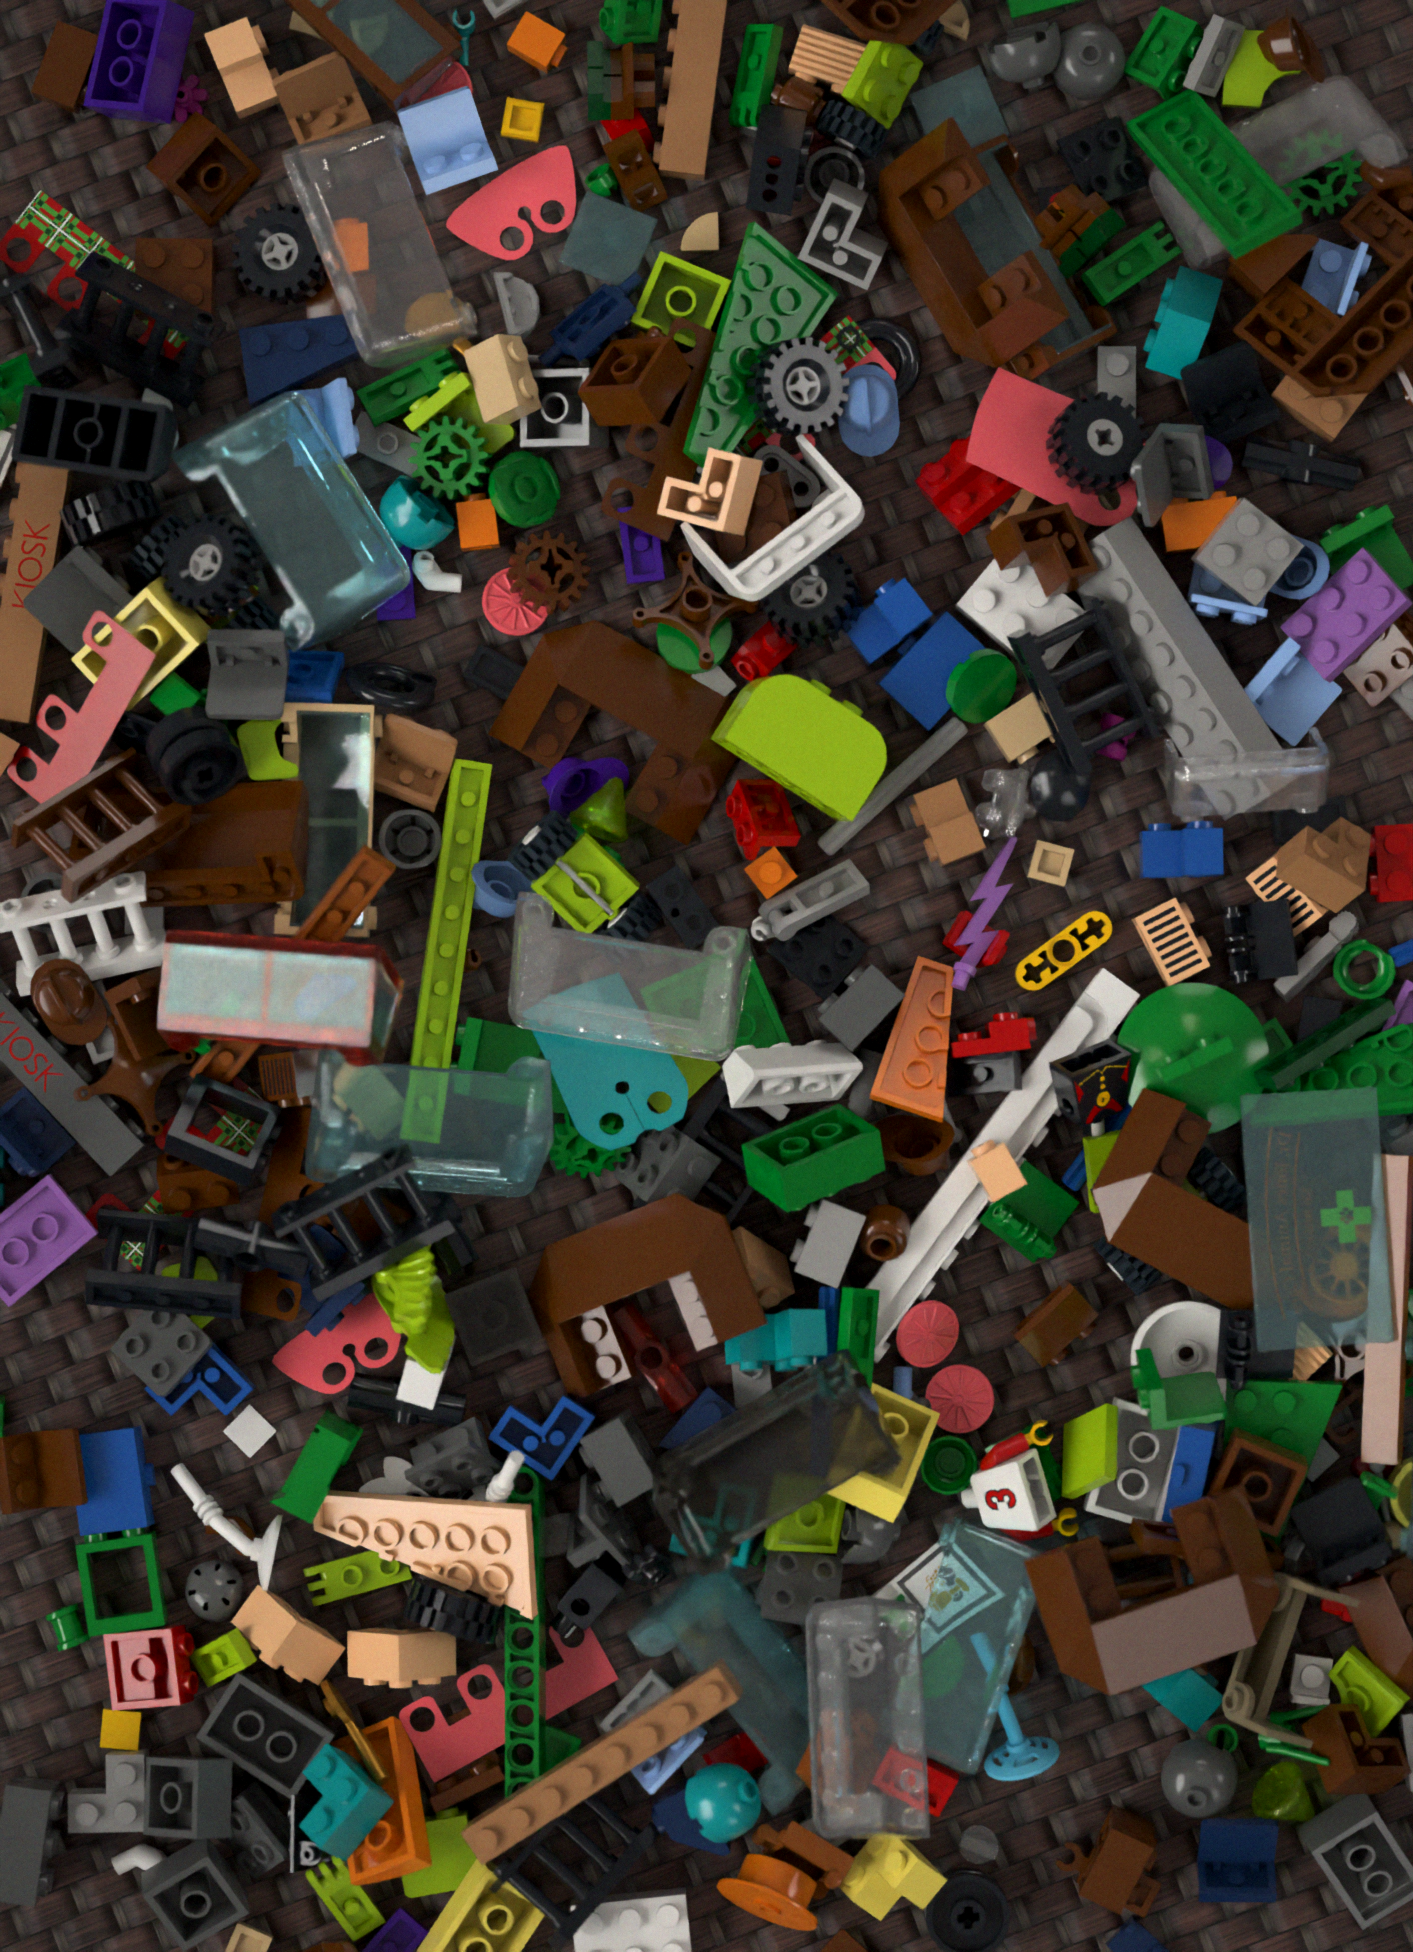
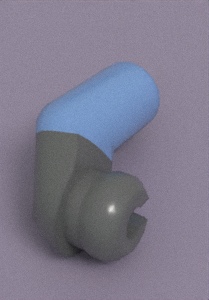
M894 1367L893 1392L932 1409L928 1399L919 1398L912 1391V1368Z

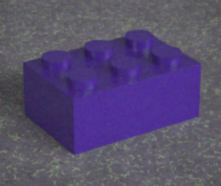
M106 0L83 106L114 119L170 124L195 12L170 0Z

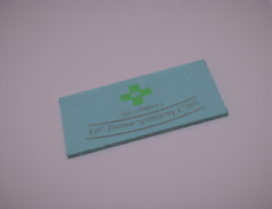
M1366 1086L1365 1088L1259 1095L1247 1093L1240 1096L1257 1351L1268 1352L1269 1350L1379 1342L1387 1344L1393 1342L1394 1334L1376 1087Z

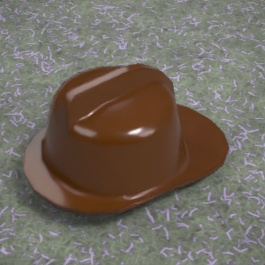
M1288 6L1286 7L1285 16L1270 23L1266 31L1258 35L1257 43L1264 58L1269 63L1274 64L1278 71L1305 70L1316 83L1321 84L1325 80V69L1320 53L1313 39L1298 22L1292 9Z
M57 958L45 962L35 971L31 979L30 994L36 1009L57 1039L70 1045H83L93 1042L102 1034L106 1026L107 1010L89 976L80 965L68 959Z
M894 1115L874 1124V1127L880 1131L884 1160L898 1162L910 1174L916 1176H926L937 1172L939 1169H949L951 1165L950 1147L953 1144L955 1133L953 1127L948 1122L942 1121L941 1123L932 1119L909 1115Z

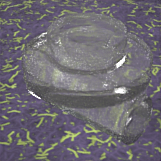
M973 1825L964 1830L960 1836L958 1846L962 1856L967 1861L974 1864H983L989 1860H995L999 1846H997L995 1834L988 1827Z

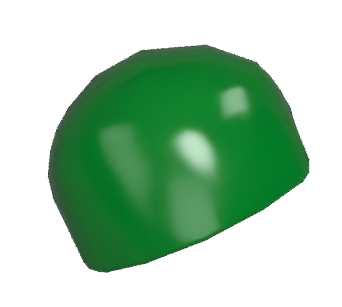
M951 1435L936 1438L929 1443L920 1463L922 1480L933 1491L944 1495L957 1494L967 1489L971 1484V1475L977 1472L978 1469L975 1450L964 1439Z

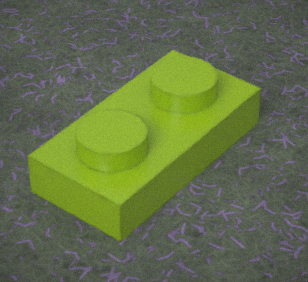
M238 1628L201 1646L189 1656L207 1687L224 1680L257 1661L251 1651L249 1642L242 1636Z

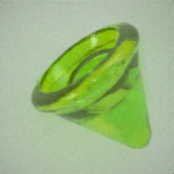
M618 777L610 779L576 810L569 813L570 822L577 824L590 835L614 843L626 842L629 834L626 824L623 781Z
M1293 1762L1278 1763L1267 1770L1259 1779L1252 1795V1808L1258 1817L1294 1821H1309L1315 1817V1811L1303 1781L1302 1770L1297 1764Z

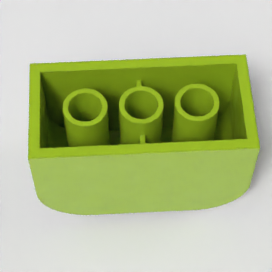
M775 675L760 677L749 682L739 692L710 739L835 821L852 822L881 777L886 765V746L879 731L868 721L861 718L863 711L846 700H843L842 703L834 700L829 696L831 690L817 680L812 679L809 682L793 675Z

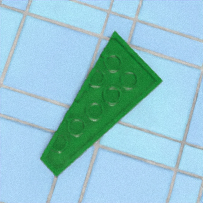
M755 221L748 223L683 448V453L701 468H704L709 447L732 453L756 417L753 412L759 407L757 403L749 404L748 396L754 395V388H747V379L755 378V374L749 372L751 365L761 362L756 356L761 351L769 350L767 346L773 343L793 338L810 337L839 294Z
M1402 1023L1359 1041L1346 1051L1328 1057L1324 1066L1314 1071L1305 1072L1296 1078L1297 1082L1295 1085L1286 1090L1276 1091L1264 1087L1257 1102L1249 1111V1124L1252 1129L1270 1126L1277 1127L1413 1113V1023L1408 1025Z
M1249 1378V1382L1245 1384L1244 1389L1234 1390L1229 1387V1382L1226 1381L1225 1404L1227 1407V1417L1224 1419L1223 1451L1234 1427H1238L1306 1456L1308 1469L1277 1537L1259 1530L1260 1536L1272 1538L1277 1546H1279L1291 1516V1507L1297 1501L1342 1389V1382Z

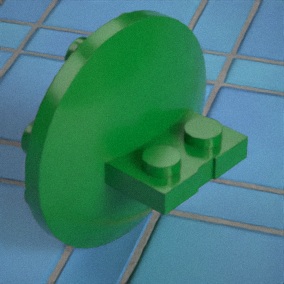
M1181 983L1162 988L1142 1000L1132 1010L1122 1025L1116 1044L1132 1055L1127 1102L1131 1107H1133L1141 1089L1146 1088L1186 1103L1185 1109L1213 1123L1208 1134H1212L1228 1128L1243 1118L1262 1093L1264 1087L1258 1086L1253 1072L1269 1062L1268 1044L1264 1031L1251 1009L1235 995L1224 989L1203 983Z

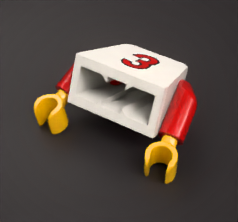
M1047 1420L1036 1421L1031 1428V1432L1023 1435L1021 1432L997 1443L981 1460V1469L971 1475V1485L961 1492L963 1505L968 1509L979 1508L985 1526L999 1528L1001 1532L1022 1542L1053 1536L1054 1531L1058 1530L1065 1536H1072L1079 1529V1524L1065 1525L1062 1522L1064 1519L1076 1517L1077 1511L1075 1509L1064 1508L1056 1516L1037 1449H1030L1029 1447L1033 1443L1044 1446L1051 1442L1054 1434L1046 1438H1039L1035 1433L1038 1427L1048 1424Z

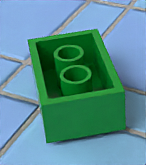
M839 1103L742 1144L748 1185L786 1212L801 1210L813 1201L822 1197L833 1196L843 1188L855 1183L868 1181L873 1175L885 1171L880 1131Z

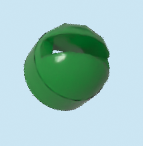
M608 163L596 167L585 179V184L589 189L600 197L610 196L611 191L609 188L613 190L618 188V180Z
M1227 1724L1211 1727L1206 1734V1740L1211 1741V1746L1216 1747L1218 1730L1223 1731L1220 1750L1223 1751V1748H1225L1228 1752L1232 1753L1238 1745V1735L1235 1729Z

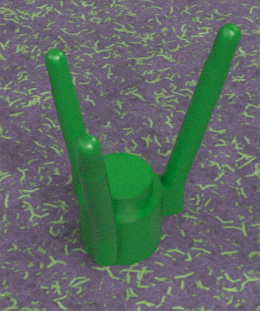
M1327 1705L1312 1706L1287 1712L1271 1711L1270 1719L1266 1720L1295 1733L1294 1725L1288 1724L1286 1720L1315 1715ZM1262 1734L1258 1735L1260 1749L1266 1750L1267 1753L1282 1754L1323 1766H1329L1331 1763L1327 1758L1293 1749V1746L1307 1747L1266 1737Z

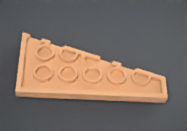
M329 1490L313 1520L314 1531L353 1547L360 1545L379 1553L378 1557L392 1562L395 1559L411 1566L410 1570L463 1592L468 1589L488 1597V1602L500 1607L505 1604L520 1610V1615L533 1619L538 1614L531 1505Z

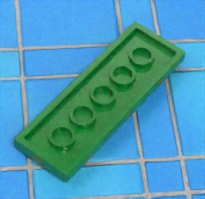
M1188 88L1126 123L1130 136L1235 259L1303 222L1299 209L1196 91Z

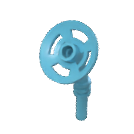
M981 1631L969 1634L967 1636L983 1674L980 1677L981 1682L985 1683L984 1689L988 1691V1698H993L1008 1737L1005 1744L996 1748L986 1758L984 1767L987 1775L1000 1781H1015L1035 1776L1047 1770L1059 1758L1060 1750L1058 1744L1051 1738L1041 1736L1027 1737L1023 1735L1007 1694L1009 1687L1005 1684V1678L1002 1677V1670L996 1668ZM1041 1742L1047 1744L1048 1749H1044ZM998 1757V1760L1002 1764V1766L996 1765L993 1762L994 1759Z

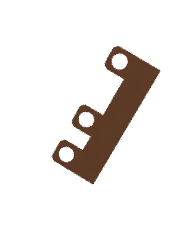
M682 317L676 318L672 322L667 337L671 336L673 338L675 333L681 328H688L694 332L696 336L695 347L688 353H682L686 362L694 367L671 426L667 427L661 423L632 425L625 442V448L630 454L655 464L648 485L645 489L623 478L615 477L610 481L601 503V509L605 515L667 542L677 519L659 515L657 511L666 476L691 482L698 464L683 453V448L717 334ZM644 426L653 428L658 436L656 446L650 451H642L635 444V434ZM618 488H627L634 497L633 506L624 513L617 512L611 505V495Z
M301 1106L282 1107L279 1123L284 1126L273 1148L258 1221L269 1225L274 1230L271 1213L277 1211L282 1204L288 1201L300 1199V1192L304 1186L311 1184L317 1190L325 1186L323 1180L299 1173L305 1149L326 1154L333 1150L339 1126V1119L336 1115ZM327 1120L331 1125L332 1134L329 1141L321 1145L314 1139V1128L319 1121ZM264 1268L260 1272L246 1271L242 1289L241 1309L288 1322L294 1321L298 1314L302 1296L301 1285L297 1282L277 1277L278 1271ZM290 1288L294 1292L295 1303L289 1312L284 1313L277 1306V1297L282 1289Z

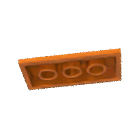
M394 1716L361 1729L390 1776L389 1781L380 1786L395 1802L347 1859L350 1881L354 1886L397 1878L432 1866L413 1743L401 1721ZM350 1735L329 1743L352 1755L370 1774L357 1752Z

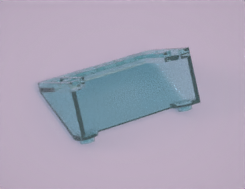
M297 392L282 393L192 441L172 455L182 473L191 480L200 481L212 476L214 473L216 474L292 597L295 604L288 608L280 619V630L286 631L287 644L292 652L333 639L404 590L409 584L411 576L408 563L303 395Z
M321 1042L317 1058L307 1141L306 1176L313 1181L331 1183L374 1161L386 1150L392 1147L399 1148L409 1143L416 1167L410 1169L409 1172L420 1190L504 1197L525 1196L534 1189L553 1143L551 1061L538 1060L534 1057H522L511 1064L507 1074L361 1062L357 1061L356 1050L346 1042ZM395 1178L378 1186L400 1188Z
M954 1516L951 1524L944 1523L940 1533L938 1544L944 1546L943 1558L895 1700L891 1702L890 1706L885 1704L882 1706L877 1727L882 1728L881 1736L958 1771L974 1776L980 1765L1035 1602V1596L1023 1560L1046 1551L1041 1545L1030 1541L1022 1542L1003 1532Z
M709 1561L700 1566L628 1625L627 1636L643 1654L651 1657L661 1656L676 1645L697 1673L723 1658L744 1690L739 1700L726 1709L769 1761L765 1765L767 1771L759 1778L757 1786L761 1802L774 1816L806 1787L805 1782L795 1771L826 1708L839 1711V1709L844 1711L841 1706L829 1705V1700H821L816 1695L818 1690L815 1686L810 1687L806 1681L810 1679L808 1671H803L802 1664L806 1662L773 1621L760 1616V1605L755 1604V1599L731 1569L725 1564Z

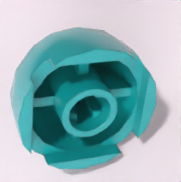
M400 475L390 485L381 499L379 512L381 522L386 528L383 532L384 536L398 548H401L403 545L414 550L433 548L442 542L455 528L452 526L455 523L454 518L438 498L434 497L433 494L427 497L419 492L421 484L405 475Z
M715 1763L697 1770L696 1775L689 1778L685 1792L687 1810L691 1820L698 1818L704 1828L699 1831L704 1837L715 1843H726L738 1838L754 1826L761 1813V1796L755 1780L744 1768L732 1763Z

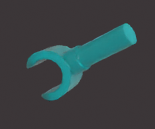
M457 10L452 16L453 27L463 38L459 42L464 52L459 58V64L462 66H469L470 34L474 32L476 27L475 15L472 10H470L471 21L467 25H460L458 23Z

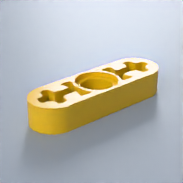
M1099 911L1088 912L1022 959L1015 970L1017 983L1029 991L1039 990L1105 943L1112 933V924L1108 916ZM1089 918L1094 922L1101 920L1104 924L1100 929L1103 936L1099 939L1095 935L1089 936L1083 941L1088 945V948L1082 951L1079 941L1070 935L1069 932L1076 928L1077 934L1080 935L1087 930L1088 925L1086 921ZM1059 940H1067L1074 946V956L1068 962H1060L1053 956V946ZM1045 951L1048 961L1057 967L1058 970L1051 974L1049 967L1044 969L1039 974L1041 981L1038 984L1033 980L1024 981L1022 977L1026 974L1024 966L1029 963L1032 967H1035L1042 963L1044 960L1038 955Z

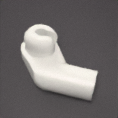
M419 551L414 555L412 570L424 588L432 591L461 593L462 574L442 572L435 562L434 556L429 551Z

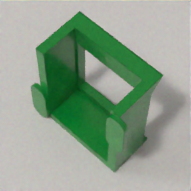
M326 1410L317 1422L284 1486L278 1489L270 1502L312 1524L331 1488L330 1484L340 1465L345 1466L364 1429Z

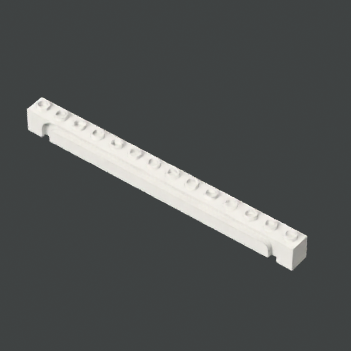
M1101 968L1022 1074V1090L1010 1091L912 1223L905 1252L897 1259L884 1261L865 1287L880 1290L874 1361L876 1363L881 1360L890 1347L886 1339L894 1329L898 1330L902 1318L909 1311L914 1301L918 1298L923 1302L936 1285L931 1278L939 1267L945 1271L948 1269L959 1253L954 1249L962 1236L967 1240L970 1239L981 1224L976 1217L985 1205L989 1208L993 1203L986 1197L966 1161L974 1157L971 1149L989 1139H993L995 1144L1003 1142L1019 1168L1023 1161L1026 1160L1022 1155L1029 1145L1032 1144L1037 1147L1050 1129L1045 1124L1054 1113L1058 1117L1062 1114L1058 1107L1049 1062L1107 1039L1115 1042L1118 1037L1113 1034L1114 1030L1121 1021L1125 1022L1128 1015L1138 1005L1136 1000L1140 994L1106 969ZM816 1359L813 1360V1366L805 1368L784 1397V1401L813 1422ZM836 1391L835 1421L845 1408L840 1402L847 1392Z

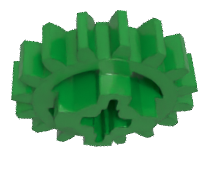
M1325 133L1322 141L1317 142L1313 134H1309V144L1306 146L1297 140L1295 145L1298 152L1295 155L1286 152L1284 155L1291 162L1290 167H1280V172L1289 176L1288 180L1281 183L1282 189L1292 188L1293 190L1288 198L1292 202L1298 199L1301 201L1299 211L1302 213L1309 206L1313 207L1314 217H1319L1321 208H1326L1330 216H1333L1335 213L1334 206L1337 204L1347 209L1348 204L1345 198L1348 195L1357 198L1359 195L1353 188V184L1363 183L1361 176L1355 174V170L1360 168L1362 162L1351 161L1350 159L1356 153L1355 148L1351 147L1344 151L1342 148L1345 140L1342 137L1335 144L1330 143L1329 133ZM1323 150H1329L1338 154L1344 161L1333 163L1324 157ZM1309 154L1310 162L1305 171L1296 174L1299 163ZM1323 165L1326 171L1332 170L1333 172L1327 176V183L1320 185L1318 179L1311 180V176L1317 174L1316 167ZM1347 176L1345 186L1334 196L1333 188L1338 179ZM1310 187L1319 192L1321 200L1307 197L1300 189Z
M443 416L442 425L438 420L432 419L429 421L430 431L425 429L417 431L418 435L422 438L421 442L410 443V447L417 450V456L408 458V462L418 466V469L411 475L413 478H424L420 487L422 490L428 491L434 487L433 496L436 498H442L446 492L448 499L457 500L459 491L463 496L472 495L470 485L482 487L484 483L479 478V475L491 472V469L484 465V460L492 458L493 453L483 451V447L490 441L484 437L477 438L481 429L479 426L472 425L467 429L468 419L459 417L456 423H454L452 416ZM458 434L462 435L469 442L471 449H467L461 443V436H458ZM437 439L438 443L429 451L432 443ZM451 453L463 455V458H456V460L450 461V463L438 460V458H444L445 455H450ZM472 464L470 471L463 478L464 471ZM431 466H433L439 472L440 479L443 480V482L438 480L433 475V473L430 470Z
M611 1112L602 1116L599 1126L604 1133L614 1135L622 1130L624 1121L620 1115L615 1117L614 1113ZM568 1113L564 1115L566 1122L564 1124L555 1122L553 1125L555 1133L548 1134V1149L551 1161L554 1160L557 1170L565 1168L567 1176H571L576 1171H579L581 1178L585 1179L588 1172H594L596 1177L601 1176V1170L604 1168L614 1171V1162H625L624 1152H630L632 1149L631 1144L609 1151L593 1144L578 1133Z

